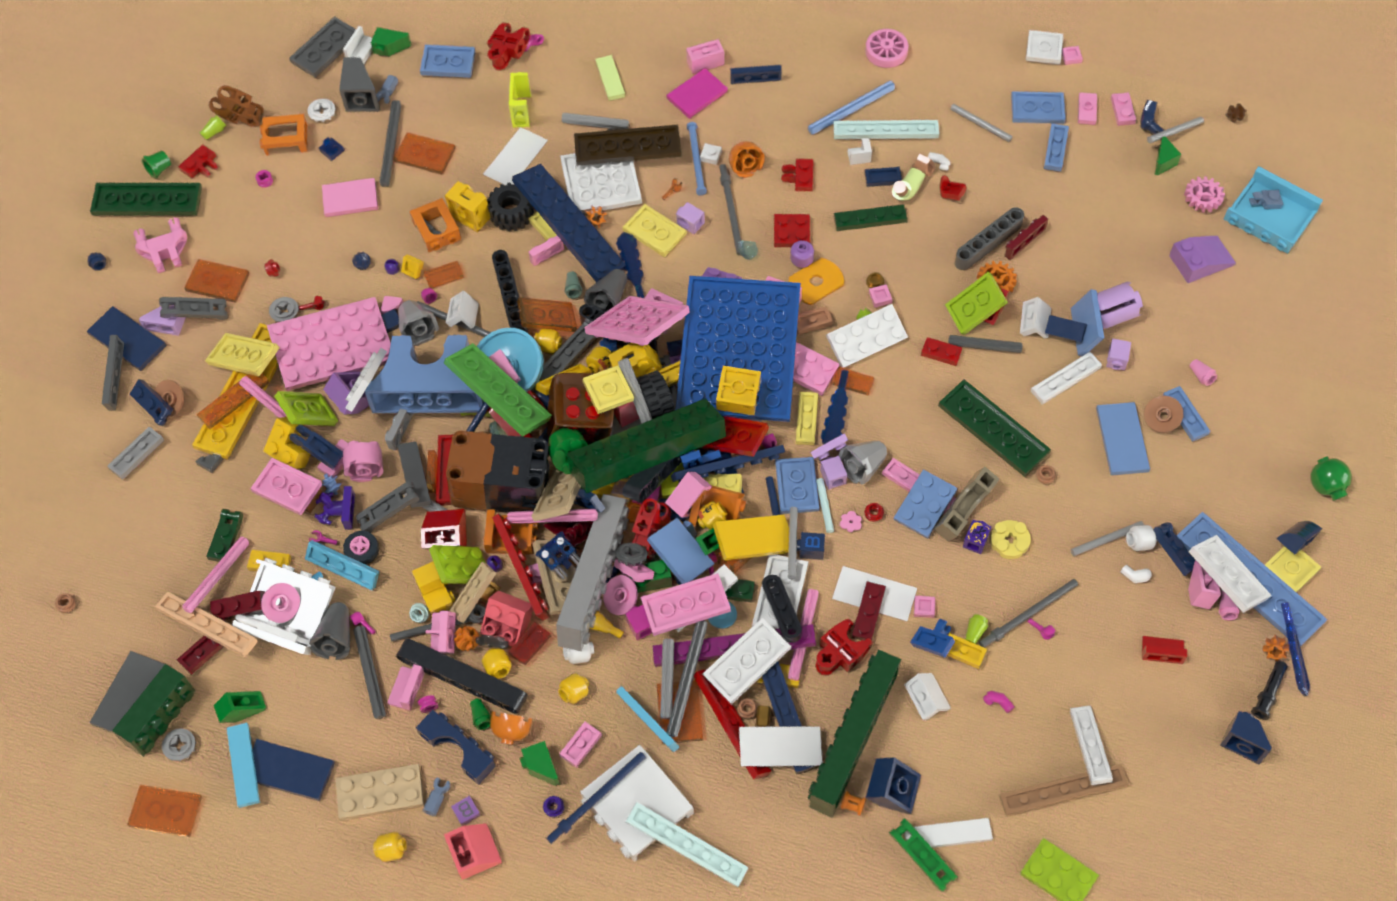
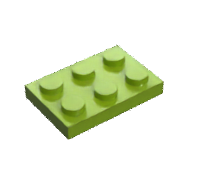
M987 272L946 303L945 306L960 333L966 335L1008 302L992 274Z
M278 391L274 396L291 424L335 426L338 422L322 394Z
M433 545L429 549L442 583L467 584L481 562L486 563L479 547Z
M1045 838L1041 840L1020 872V875L1058 901H1083L1099 876Z

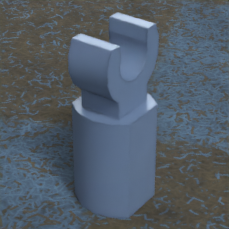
M388 75L381 91L376 94L378 102L381 98H384L385 104L389 103V96L392 95L399 81L396 76Z
M438 777L434 780V791H431L422 810L424 813L434 817L444 799L443 794L449 791L451 785L447 781L444 787H439L441 780Z

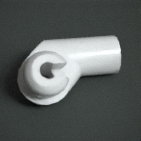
M929 152L928 158L932 162L940 163V170L947 171L951 163L944 155Z

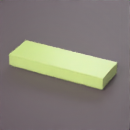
M612 55L595 59L608 101L625 97Z

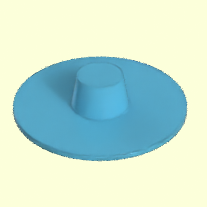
M729 602L731 612L709 618L710 624L721 629L733 625L737 618V611L734 605Z

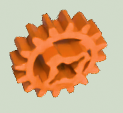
M993 260L991 265L986 262L984 267H980L977 280L989 272L1000 288L1013 292L1017 282V274L1013 273L1014 268H1008V263L1002 265V261H999L996 264Z

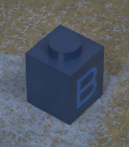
M801 532V539H797V551H800V558L823 560L825 534Z

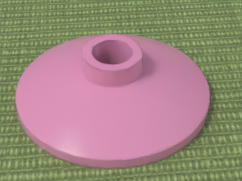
M618 575L610 579L607 583L606 592L603 594L606 608L615 615H624L629 612V609L634 607L637 601L638 592L636 584L630 577Z
M277 583L270 586L264 593L261 601V608L265 617L277 623H284L292 619L300 606V597L297 590L287 583ZM279 598L280 603L276 605V600Z

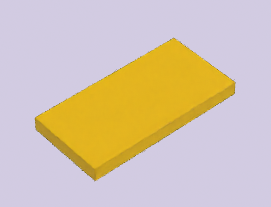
M785 515L718 521L713 524L724 561L789 552V526Z

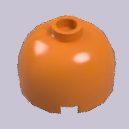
M750 141L737 143L729 153V164L739 177L746 178L755 175L753 172H756L757 169L760 171L765 161V155L761 148Z
M492 711L490 719L491 731L496 737L501 738V743L513 745L514 741H521L527 737L533 718H529L528 722L523 721L524 717L501 713L500 717H498L496 712Z

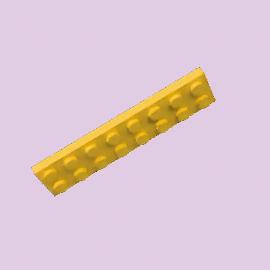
M259 323L252 338L272 343L267 325ZM274 355L260 376L237 371L232 372L192 444L194 449L212 455L216 454L228 460L259 403V400L245 390L239 382L244 376H247L265 391L279 366L276 355Z

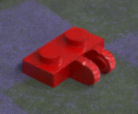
M202 144L178 168L191 179L198 173L208 178L211 174L205 167L208 166L213 170L218 169L217 164L212 161L217 156L214 151Z
M796 158V167L792 164L782 166L781 171L784 174L781 176V180L783 182L795 183V191L813 192V159Z

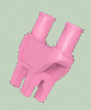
M172 218L168 221L171 233L149 240L146 238L144 229H139L140 235H138L137 230L133 232L136 239V252L152 261L158 273L165 271L162 260L171 258L175 268L182 266L179 255L186 244L187 233L182 230L179 218H173L175 224H173Z

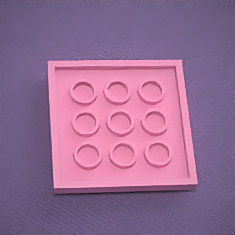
M629 296L584 328L586 334L594 335V337H604L609 340H620L625 343L631 342L644 346L660 336L666 329L671 328L677 321L683 319L690 311L687 305Z

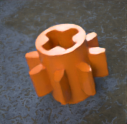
M591 205L589 211L585 210L587 213L586 218L592 225L596 224L600 228L602 222L606 223L604 216L607 213L601 212V206L595 209ZM594 213L598 214L597 220L593 219Z
M471 626L460 627L454 633L456 635L454 638L455 645L460 650H473L479 644L477 641L479 634Z
M1275 634L1271 639L1266 638L1265 643L1267 645H1263V651L1268 652L1267 659L1272 658L1278 661L1282 657L1287 658L1285 651H1290V645L1285 644V637L1281 639Z

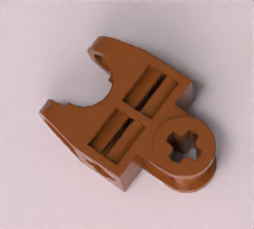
M227 85L221 86L217 90L218 97H213L209 101L208 105L213 113L234 124L241 121L248 126L257 127L260 124V115L264 112V108L261 105L251 101L253 96ZM221 90L227 91L229 93V97L224 96L221 93ZM213 102L220 104L221 108L214 107Z

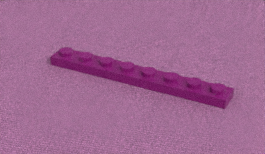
M813 624L801 626L803 635L799 641L787 642L791 649L816 646ZM774 629L782 637L780 630ZM746 633L704 638L698 661L719 659ZM691 640L674 643V665L686 662ZM663 644L652 645L655 667H661Z

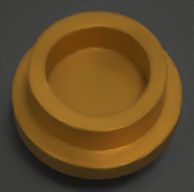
M873 272L867 277L866 285L870 289L884 285V278L880 273Z

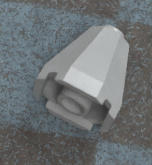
M408 300L403 302L399 307V330L401 335L411 336L413 345L416 346L433 339L434 331L436 330L437 332L439 329L434 314L416 301Z
M875 440L851 444L841 448L839 457L843 462L847 477L856 484L858 482L860 484L868 482L886 458L887 448L883 443Z

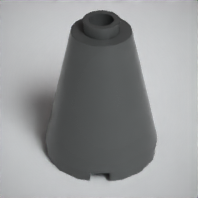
M613 269L592 285L585 293V304H592L605 312L619 304L628 280L625 272L620 269Z
M336 602L329 606L310 639V650L321 658L329 659V656L336 657L335 660H340L349 654V608L344 603Z

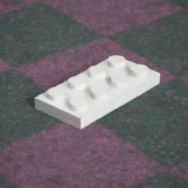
M892 304L826 335L841 368L908 338Z
M380 348L378 353L373 352L345 399L349 401L345 407L349 411H353L386 355L387 351L383 348Z
M1217 535L1193 546L1189 550L1194 559L1243 613L1266 601L1271 596Z
M769 555L764 578L768 575H777L781 578L797 614L808 561L796 559V578L788 579V557ZM761 586L752 627L761 618H764L773 629H779Z
M761 618L709 667L703 675L732 705L791 649V646L764 618Z

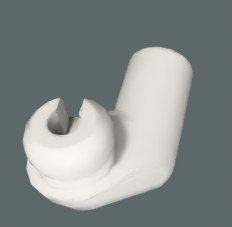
M1127 564L1120 571L1133 583L1147 582L1152 576L1149 569L1134 571Z

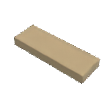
M481 562L450 609V612L456 613V619L462 623L465 622L496 575V572L487 563Z

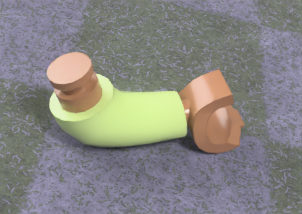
M919 154L906 177L902 181L895 182L892 188V194L897 200H910L917 193L925 175L931 176L936 168L932 160Z

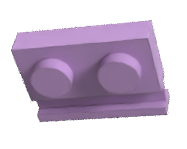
M844 433L813 450L811 454L814 459L818 457L821 460L830 455L828 451L834 448L838 451L847 446L845 442L848 441V438Z

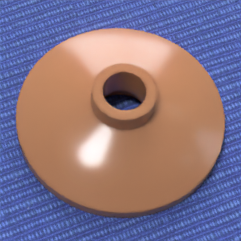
M173 380L160 382L156 386L155 391L173 408L171 415L167 416L173 417L179 413L183 406L184 395L182 388Z
M1158 396L1146 405L1144 419L1146 424L1156 432H1171L1181 424L1183 408L1173 397ZM1165 413L1168 415V417L1166 419H1162L1161 415Z

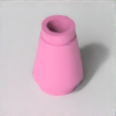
M1198 359L1190 363L1189 367L1201 384L1209 386L1217 379L1216 371Z
M1222 590L1219 614L1224 620H1234L1238 617L1240 610Z

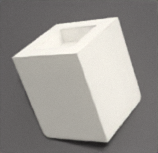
M869 138L862 139L861 147L847 150L850 165L871 163L872 150Z

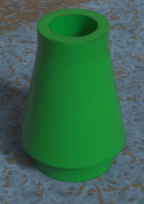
M481 699L472 700L470 706L473 726L477 730L488 729L490 727L491 714Z

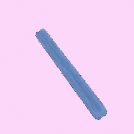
M892 81L882 84L808 125V131L812 135L833 124L834 121H839L893 91L895 84Z

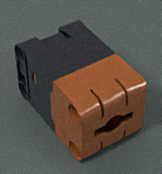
M463 430L455 432L452 437L446 470L451 504L457 508L495 510L499 512L534 511L536 505L532 503H538L550 477L547 441L541 438L488 434L485 432Z

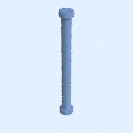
M690 122L687 124V130L690 134L697 182L696 194L701 196L705 195L707 190L703 182L696 134L697 124Z

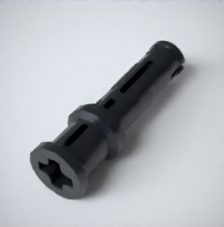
M1275 662L1264 690L1257 696V704L1252 708L1251 713L1258 719L1268 720L1270 718L1269 712L1277 702L1275 696L1288 669L1285 662Z

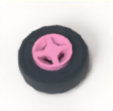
M356 531L350 534L343 544L344 555L365 565L373 562L379 552L377 539L367 531Z

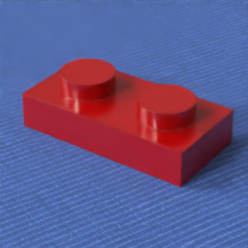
M927 337L921 356L957 366L962 347Z

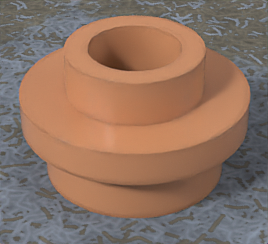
M1043 465L1038 468L1036 477L1041 483L1050 484L1055 480L1056 472L1052 466Z
M68 593L60 594L55 600L56 609L62 613L70 612L76 605V599Z
M749 698L742 699L737 705L739 716L744 719L753 718L757 713L756 702ZM745 707L751 708L749 712H745L743 709Z

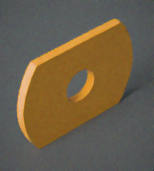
M820 258L811 265L789 276V282L801 283V301L812 305L843 287L844 277L836 264L825 258ZM812 277H820L823 283L819 286H814L810 283V279Z

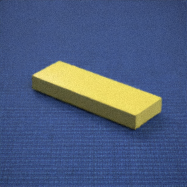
M799 392L795 444L815 445L818 393Z

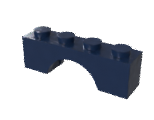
M432 709L416 726L418 734L433 747L442 743H452L459 746L464 754L461 764L463 772L480 785L496 767L493 761L494 756L489 751H482L478 748L479 744L472 737L466 738L459 726L456 724L452 726L448 723L449 719L442 712L436 713Z

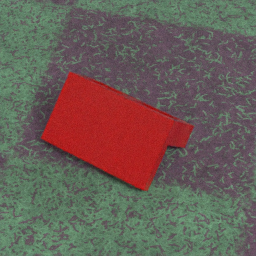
M1142 636V660L1183 664L1185 662L1187 649H1184V640Z

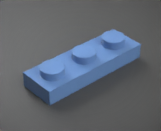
M1051 124L1044 169L1061 172L1069 126Z
M1180 386L1163 393L1162 396L1173 397L1181 404L1183 408L1181 426L1192 442L1209 435V428Z

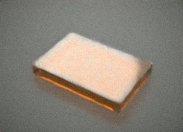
M407 132L393 159L394 162L443 175L456 147L455 144Z
M198 259L184 289L186 292L225 299L226 301L236 303L250 273L246 269Z
M518 297L517 304L522 327L575 332L577 330L572 302Z
M696 680L692 681L678 736L671 737L676 743L703 741L698 684ZM680 681L673 682L672 710ZM661 683L657 684L660 727L667 732L670 719H662L660 716Z
M140 785L127 826L190 837L202 796L195 793Z

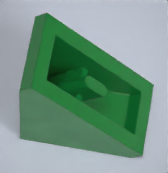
M1164 136L1159 146L1154 175H1159L1177 166L1181 157V153Z

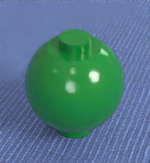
M1328 456L1317 460L1318 464L1313 467L1310 475L1314 489L1324 496H1331L1333 501L1347 496L1346 489L1350 486L1352 474L1347 464L1337 458L1329 459Z

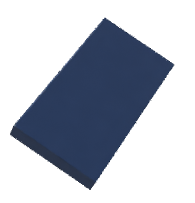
M113 306L87 330L91 337L109 348L110 335H117L124 342L122 359L139 371L166 347L165 342Z
M256 739L252 750L257 784L320 802L334 767V760Z

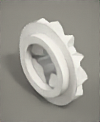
M317 99L309 105L308 115L311 120L314 119L316 122L322 121L324 123V120H330L331 116L335 115L336 109L332 101ZM321 107L324 109L323 114L320 113Z

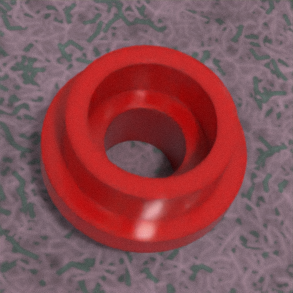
M273 259L268 260L264 264L266 273L269 277H277L280 272L278 262H275Z
M870 503L866 506L864 515L869 521L877 522L883 518L884 509L878 503ZM875 511L877 515H872L871 512Z

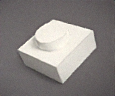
M705 143L700 155V161L717 165L722 147Z

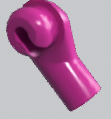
M542 34L530 35L529 43L524 52H527L531 46L541 45L544 42V36Z
M991 690L983 697L984 702L988 705H992L993 702L999 703L1006 713H1009L1015 707L1005 694Z

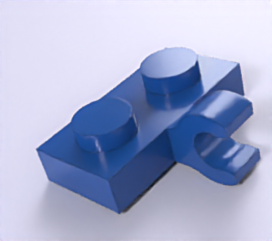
M939 619L934 630L920 626L910 643L913 647L945 658L954 645L955 640L947 635L951 630V627L946 625L947 621Z

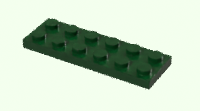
M96 183L90 213L92 216H197L202 185L201 183Z
M965 379L938 404L942 410L1024 477L1051 451L1048 446Z

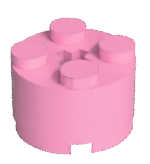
M350 441L343 450L344 475L346 477L348 475L350 480L355 482H368L376 475L377 478L383 474V461L379 443L376 441Z

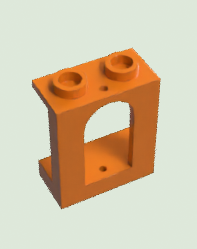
M304 114L262 118V125H260V133L262 135L260 148L264 149L266 156H269V148L299 146L301 153L308 152V124ZM297 123V135L269 137L270 126Z
M443 198L409 211L414 226L416 225L426 244L428 253L461 240L459 228ZM442 216L447 226L445 232L438 235L431 233L423 218L430 221Z

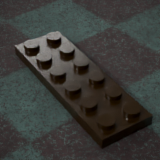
M678 124L574 133L576 166L682 157Z

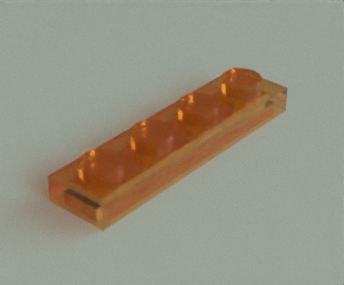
M262 373L260 376L246 375L261 389L269 384V380ZM237 382L196 415L209 429H212L253 395Z

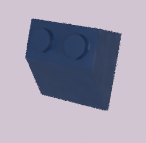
M1238 711L1230 722L1220 746L1259 765L1272 749L1260 721L1254 718L1252 714Z
M895 757L876 758L866 798L878 806L912 814L921 774Z

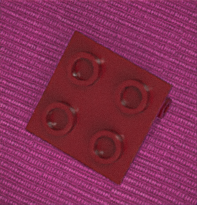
M593 521L548 522L544 524V527L556 536L562 535L571 547H576L587 540Z

